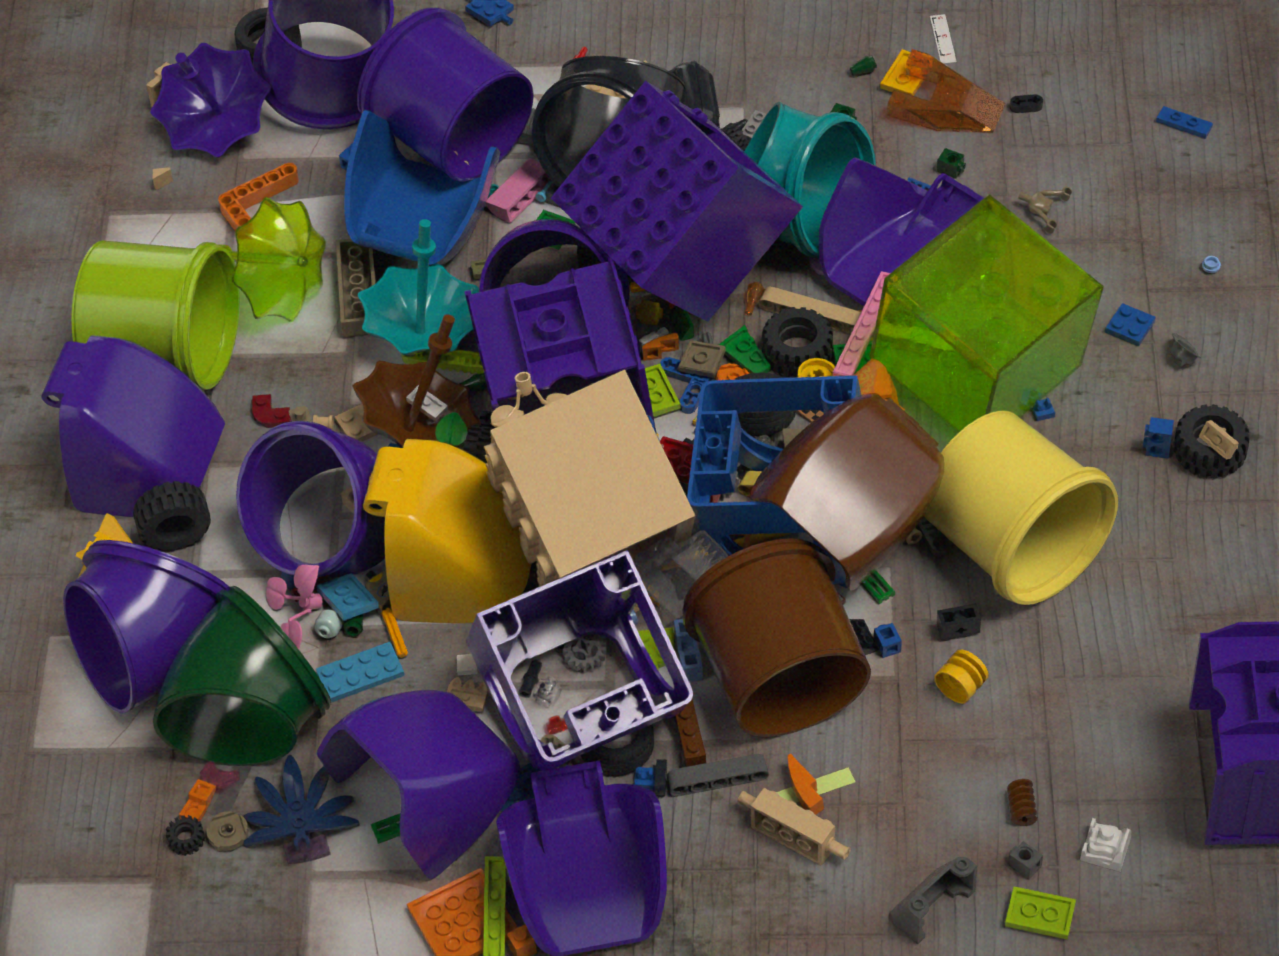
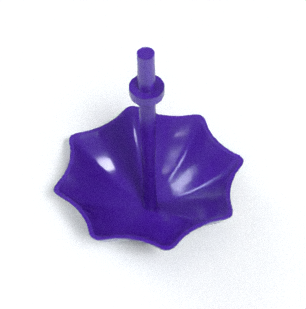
M201 43L188 57L185 53L180 52L175 57L177 63L163 67L161 71L162 86L160 94L150 112L166 128L174 150L186 148L199 149L215 157H220L237 140L259 132L261 107L265 97L270 92L271 85L262 79L254 69L248 50L226 51L214 48L207 43Z

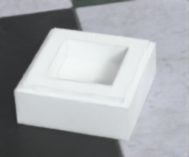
M472 654L457 655L458 675L478 674V668Z

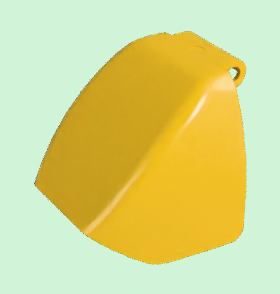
M406 439L403 448L382 447L378 450L373 471L370 475L363 508L371 515L385 517V561L388 592L392 614L395 618L402 621L473 623L477 613L519 596L527 584L531 564L528 563L520 545L522 541L519 536L521 534L519 527L521 526L511 527L503 509L505 505L502 500L504 499L502 491L498 493L494 491L486 473L488 471L486 463L464 450L447 443L435 440ZM370 504H378L382 509H375Z

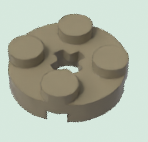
M224 811L212 818V822L207 826L206 832L210 844L217 851L223 852L234 850L244 845L249 829L242 815H236L232 811ZM226 828L233 830L229 834H224Z

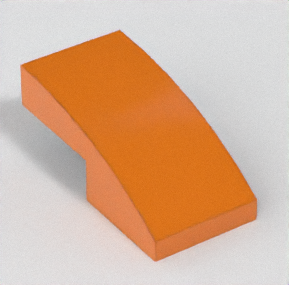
M678 333L658 337L643 345V361L661 359L662 352L679 350Z
M198 779L188 793L189 800L179 813V818L182 819L181 816L185 815L187 819L188 815H190L192 819L196 817L198 822L201 821L214 796L216 786Z

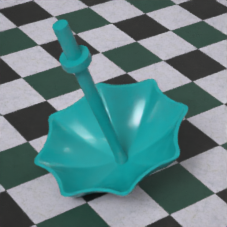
M427 219L420 220L419 238L415 239L412 244V251L418 257V268L388 267L383 277L376 284L358 293V298L365 310V320L362 329L375 338L391 343L401 354L406 356L419 352H431L428 347L429 337L433 333H438L443 316L446 314L452 315L455 318L449 335L452 340V347L448 353L457 348L459 342L466 334L474 331L464 291L471 290V294L479 293V287L455 278L440 264L429 266V258L434 255L436 244L430 239L431 222Z

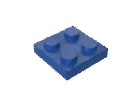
M1122 303L1106 326L1105 333L1139 347L1155 323L1156 317Z

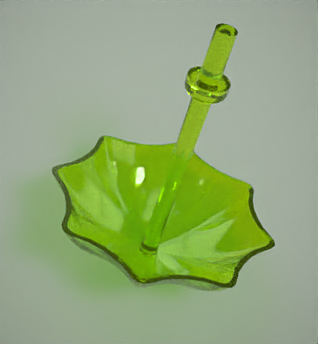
M265 197L255 215L247 223L236 229L237 251H232L228 245H219L227 249L234 262H236L232 283L247 297L254 318L261 319L266 316H278L292 322L299 315L305 301L311 295L317 293L323 286L322 259L326 249V240L314 229L309 213L302 201L281 204Z

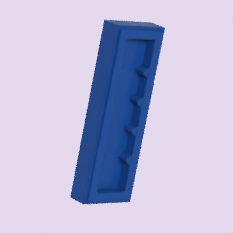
M1163 106L1156 118L1158 123L1204 139L1207 138L1213 127L1212 122Z

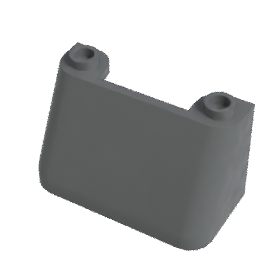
M957 857L937 868L894 907L891 913L893 924L919 944L925 938V932L922 929L925 925L923 917L928 913L929 907L946 892L954 898L956 894L961 893L969 898L975 892L977 865L966 857Z

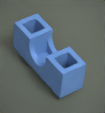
M683 619L674 620V633L679 661L689 682L703 680L702 662L697 641L686 632Z

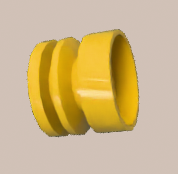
M960 649L934 675V680L939 690L947 698L963 704L988 679L989 673L986 666L976 655Z

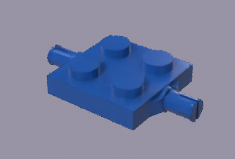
M469 0L471 3L465 6L467 13L489 26L499 21H504L509 25L513 23V18L507 15L514 10V5L506 0Z

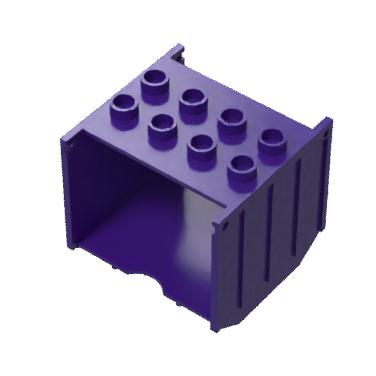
M610 256L608 257V262L575 270L572 268L571 271L559 273L552 281L544 285L532 286L521 282L513 285L506 284L505 287L471 294V290L464 291L493 411L503 405L515 407L516 399L510 400L508 398L517 396L515 376L520 372L530 374L532 384L536 385V389L542 398L546 400L550 394L561 393L570 395L625 370L646 415L651 416L654 421L644 364H641L636 335L634 336L630 313L625 304L621 281L618 279L616 264ZM532 390L530 395L523 398L520 397L518 410L523 411L525 415L545 405L540 402Z
M1279 621L1238 622L1210 633H1200L1189 699V710H1210L1217 767L1204 843L1205 845L1279 844Z

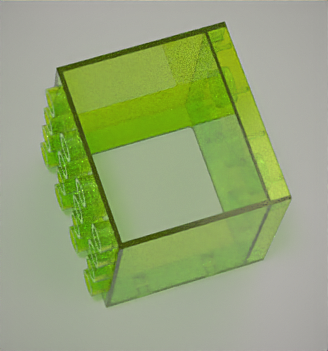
M989 194L884 278L869 358L879 360L886 367L888 374L958 433L976 419L996 411H1009L1020 418L1035 405L1036 400L1040 401L1082 365L1104 286Z

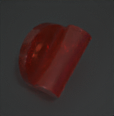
M560 715L548 718L549 722L545 724L548 734L551 735L568 729L564 718H560Z

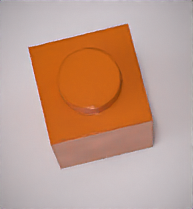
M526 925L507 933L508 946L514 956H532L537 953L536 943Z

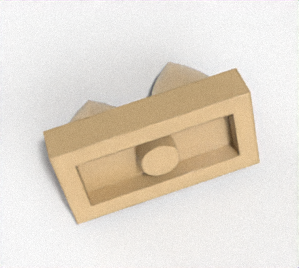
M1212 420L1206 421L1199 435L1203 441L1226 460L1230 459L1238 448V441L1226 433L1225 428L1219 427Z

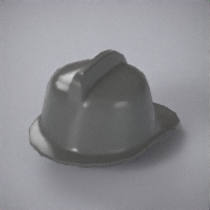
M1172 333L1175 341L1170 353L1177 365H1190L1198 357L1201 358L1195 348L1185 338L1177 333Z

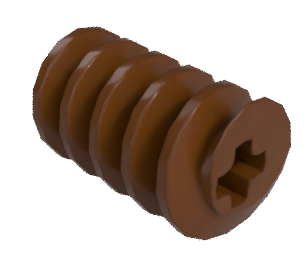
M1029 779L1015 780L1007 787L1011 821L1018 826L1032 825L1038 818L1035 816L1037 810L1035 809L1033 782Z

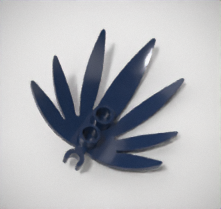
M288 755L283 771V785L287 804L284 803L281 795L270 782L261 777H255V783L266 802L281 816L278 817L262 811L244 814L243 817L247 823L269 827L251 834L245 839L244 847L294 835V845L296 850H299L301 842H305L307 848H310L309 832L360 826L359 820L342 815L331 816L354 802V797L351 795L338 796L326 801L317 810H314L326 789L330 775L324 766L320 768L310 784L307 800H305L300 768L294 757Z

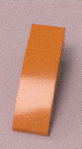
M790 753L788 755L789 775L795 795L803 809L810 810L817 815L824 809L823 798L817 793L816 779Z

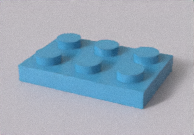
M352 573L317 585V592L343 620L351 619L379 608L375 597Z

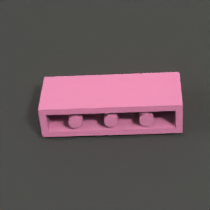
M529 158L487 199L486 205L496 217L511 223L536 199L535 195L541 192L550 181V178L545 173L540 162Z

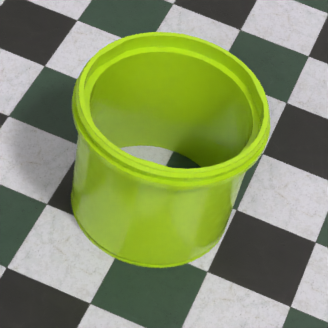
M106 240L98 241L85 255L75 283L71 314L73 342L86 344L92 335L115 337L134 342L166 359L185 373L202 391L211 389L218 384L228 367L237 335L240 292L235 262L227 249L213 242H203L196 248Z

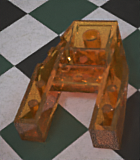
M912 49L906 62V75L935 83L937 86L930 101L893 90L887 104V116L935 131L950 129L952 132L971 130V132L993 133L1005 103L930 54Z

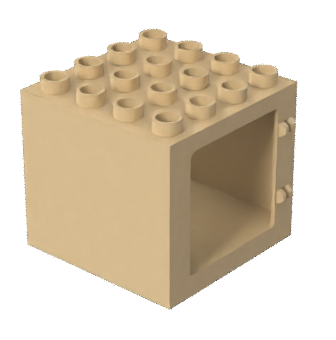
M625 370L490 430L491 444L484 446L487 461L486 467L488 469L486 473L496 493L502 491L504 497L502 500L505 505L503 509L511 527L521 526L519 527L521 533L519 536L522 541L520 545L529 564L535 561L538 562L536 564L538 568L536 572L540 587L628 550L638 570L689 546L695 514Z

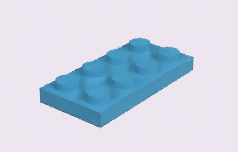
M391 642L316 668V673L324 684L331 702L405 676Z

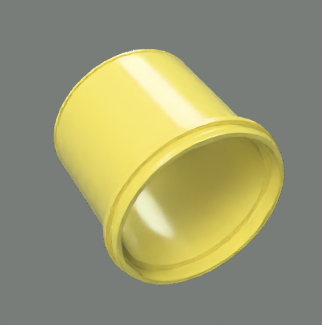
M996 411L976 419L962 429L941 452L944 458V474L940 487L924 517L992 577L995 590L1003 598L1017 604L1030 605L1042 602L1056 595L1070 585L1089 566L1107 540L1118 510V495L1110 478L1098 468L1080 465L1016 414L1009 411Z

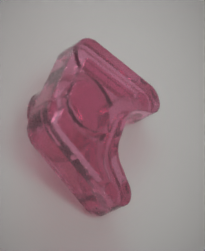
M207 762L200 771V780L215 785L216 790L226 788L240 779L239 771L220 770L215 767L214 762Z

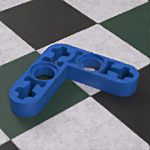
M666 357L660 362L666 376L689 383L680 399V410L685 414H691L696 411L700 392L692 393L691 390L694 388L701 389L704 383L711 381V377L690 373L682 374L678 370L681 360Z

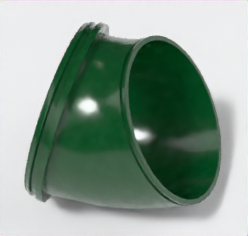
M229 586L226 590L222 589L216 594L219 603L194 628L173 660L159 693L153 716V726L158 736L167 745L189 757L219 765L255 766L270 763L286 756L294 748L297 736L306 721L311 716L321 719L326 714L325 710H329L332 702L324 684L312 666L281 627L246 592L237 586Z

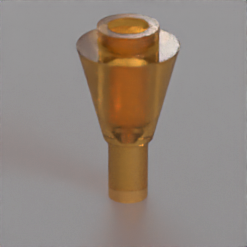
M758 282L747 285L748 304L745 311L747 315H752L755 305L765 290L762 284Z

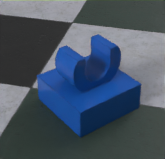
M1049 398L1031 402V409L1036 421L1055 417V411Z
M637 767L634 785L655 790L656 768Z

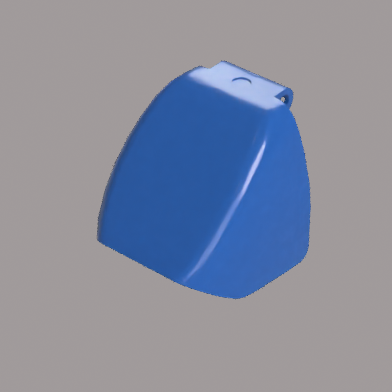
M364 110L350 152L345 181L344 211L346 229L350 238L360 246L418 262V257L412 251V244L415 239L419 238L420 220L427 219L431 222L430 239L436 244L435 253L429 258V266L445 264L464 247L482 215L499 161V149L494 146L490 147L481 177L470 181H456L436 167L406 159L396 145L389 123L371 111Z

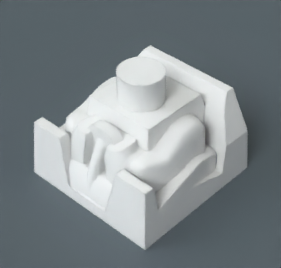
M1092 818L1080 861L1121 872L1131 840V830L1128 828L1119 830L1116 826L1098 824L1096 819Z

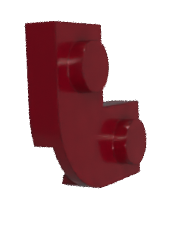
M271 394L252 396L254 420L264 424L266 428H274L277 425L290 422V407L272 408Z

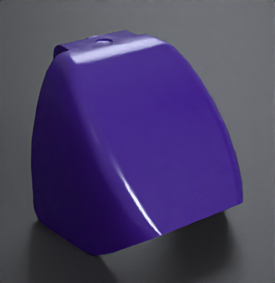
M853 158L842 173L820 223L819 257L823 274L832 286L865 306L881 271L899 275L898 283L881 318L892 321L917 314L950 295L978 267L995 236L993 231L985 227L993 212L994 204L945 173L940 174L927 191L885 169L859 158Z
M92 335L86 344L73 341L64 343L41 395L42 400L47 405L60 408L59 435L65 478L74 507L85 513L101 515L108 513L113 516L133 517V508L138 498L143 496L145 491L151 490L153 486H160L165 482L173 483V481H179L180 483L187 482L191 485L193 484L199 488L225 425V421L215 404L185 373L149 349L134 342L115 337ZM49 395L57 397L60 401L50 399Z
M438 690L401 692L361 705L347 714L328 731L317 750L319 760L336 783L347 780L371 757L397 783L401 797V842L428 879L439 876L483 834L511 795L520 774V761L516 754L460 698L451 692Z
M600 760L561 766L549 771L530 773L534 798L514 803L506 808L498 816L496 824L514 898L523 921L537 946L551 956H565L640 942L649 938L660 924L667 892L664 825L660 802L655 793L644 787L632 784L604 785Z

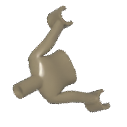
M1067 186L1063 190H1043L1036 192L1033 196L1020 192L1018 199L1029 203V211L1041 217L1047 223L1045 231L1052 234L1057 226V222L1054 219H1049L1047 214L1053 200L1045 196H1060L1062 200L1068 201L1072 189Z

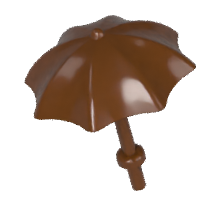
M444 315L438 333L430 335L428 347L431 352L427 362L406 365L379 360L376 362L373 372L367 378L352 385L357 397L363 404V422L376 434L389 438L400 448H403L406 439L438 441L435 435L437 424L444 416L452 412H457L467 426V430L473 424L481 425V421L473 412L470 404V389L449 380L436 371L442 354L448 353L452 347V340L449 337L455 322V318L452 315ZM419 385L411 405L406 401V397ZM427 392L448 405V410L436 422L420 411Z

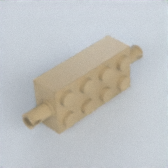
M763 788L757 798L743 791L738 798L739 804L751 809V828L822 866L830 853L841 857L843 860L848 857L851 848L835 841V825L827 819H821L816 816L812 811L797 806L795 802L780 797L775 791Z

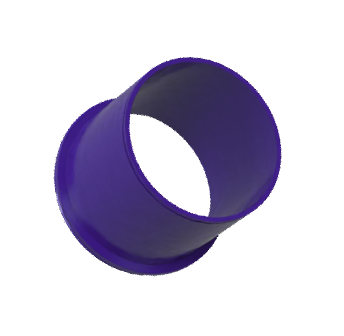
M269 0L265 30L257 43L253 57L254 69L262 79L271 85L270 92L265 97L266 102L282 117L308 128L331 130L358 123L361 118L357 105L360 77L370 55L382 38L392 29L394 18L393 0ZM304 23H332L356 32L372 46L352 55L324 56L299 47L285 36L283 32L293 26Z
M425 8L410 14L397 23L382 38L370 55L360 77L357 91V105L361 115L364 110H368L385 119L389 123L395 138L450 178L460 182L470 181L482 175L491 146L497 147L500 151L498 163L510 152L527 125L534 99L532 84L526 76L466 31L464 22L458 15L442 8Z

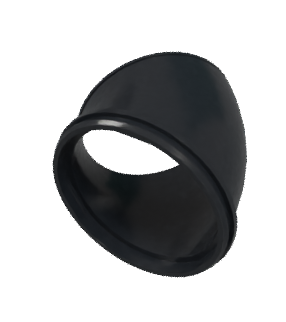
M585 56L567 61L562 66L560 79L541 97L533 118V145L545 173L560 187L645 80L663 92L667 90L672 91L681 103H683L686 89L684 82L677 75L664 68L629 58ZM582 85L602 86L611 89L623 95L626 98L614 97L599 92H595L583 87Z

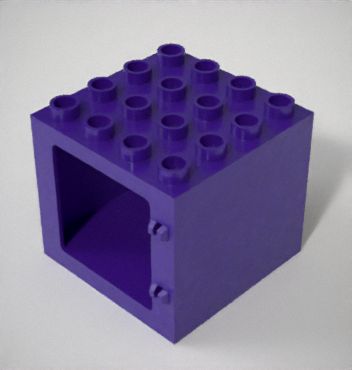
M645 80L553 194L551 199L641 288L708 322L803 206L712 121L707 119L708 116L701 109L689 108L681 103L672 91L667 90L663 92Z

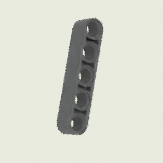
M754 754L674 769L667 773V780L671 795L683 796L762 781L769 776L764 755Z

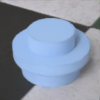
M1208 256L1202 262L1203 270L1208 273L1219 271L1221 266L1219 259L1215 256Z

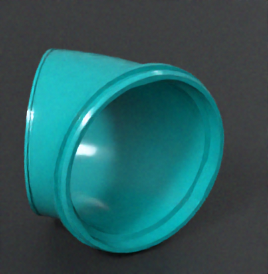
M781 102L775 103L768 111L744 151L803 206L776 240L794 245L804 255L820 259V223L847 164L853 158H859L876 165L871 139L865 128L854 118L838 112L816 116Z

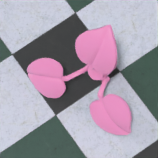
M300 565L297 567L294 574V584L301 596L286 595L287 584L280 577H272L267 581L266 598L272 609L282 608L284 598L299 600V606L305 609L289 618L288 623L281 625V629L298 649H300L302 641V627L295 619L306 613H311V609H320L323 603L320 594L312 593L318 575V565Z

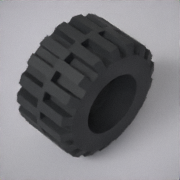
M473 424L468 430L463 450L487 463L484 446L491 444L490 430L495 428Z

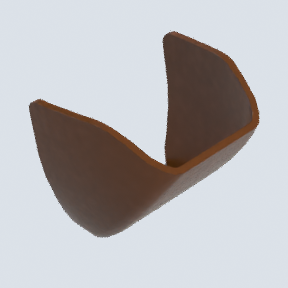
M863 394L832 408L798 433L760 473L751 490L750 497L755 501L769 502L781 508L842 566L846 575V587L853 591L870 578L888 560L921 521L940 487L944 474V458L936 448L939 443L890 397L884 400L876 394Z

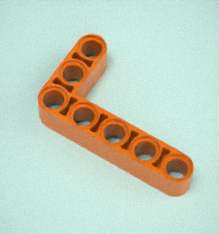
M293 163L283 164L219 196L218 201L221 214L240 238H250L254 233L251 217L245 209L295 186L299 182L296 165Z

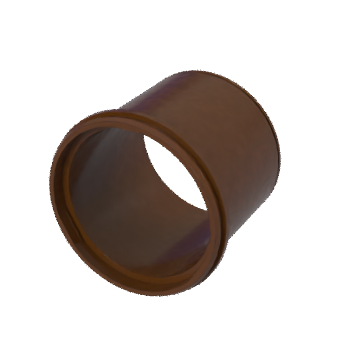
M779 539L740 550L721 560L701 575L689 589L683 602L682 616L686 632L691 638L701 643L739 727L748 734L767 737L779 736L817 725L851 704L865 689L871 676L868 660L834 586L836 575L834 563L821 547L807 540Z

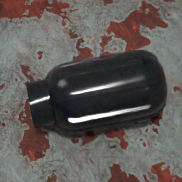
M696 61L675 66L670 72L677 75L686 87L683 104L691 109H701L708 116L707 119L720 129V113L713 75Z

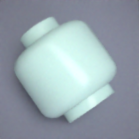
M324 610L314 623L315 631L323 638H334L342 628L343 619L334 610Z

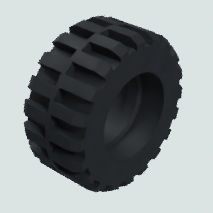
M790 307L789 310L783 309L779 311V314L775 313L765 323L762 331V352L775 372L783 373L786 377L794 376V378H797L798 369L804 361L812 358L831 360L833 353V329L829 321L822 314H817V311L813 309L806 310V307H801L800 309ZM799 337L805 338L812 343L804 347H791L783 342Z
M1214 404L1212 406L1201 405L1200 408L1195 407L1190 412H1186L1177 423L1174 440L1176 458L1185 469L1189 468L1191 473H1198L1200 477L1211 476V478H1217L1220 475L1221 477L1227 476L1229 472L1232 474L1244 464V460L1247 457L1250 440L1249 428L1245 424L1244 419L1241 416L1238 417V413L1229 411L1227 407L1223 406L1221 408ZM1212 420L1219 427L1225 428L1226 433L1238 441V448L1230 459L1226 460L1212 447L1203 445L1197 440L1206 421Z
M173 481V483L165 482L163 485L153 486L151 490L145 491L143 496L138 498L133 508V517L139 538L147 546L155 550L158 548L160 551H165L166 549L173 551L177 548L183 549L189 544L196 543L197 539L200 540L204 536L211 523L210 512L204 493L195 485L187 482Z

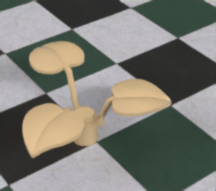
M520 372L515 376L517 396L508 398L510 400L516 399L515 407L503 405L496 408L491 415V425L499 427L523 416L524 412L518 410L520 397L523 398L530 395L532 390L544 405L567 395L554 393L548 395L546 400H544L536 389V385L532 384L530 374Z

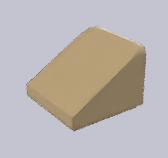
M170 167L153 169L155 190L173 182Z

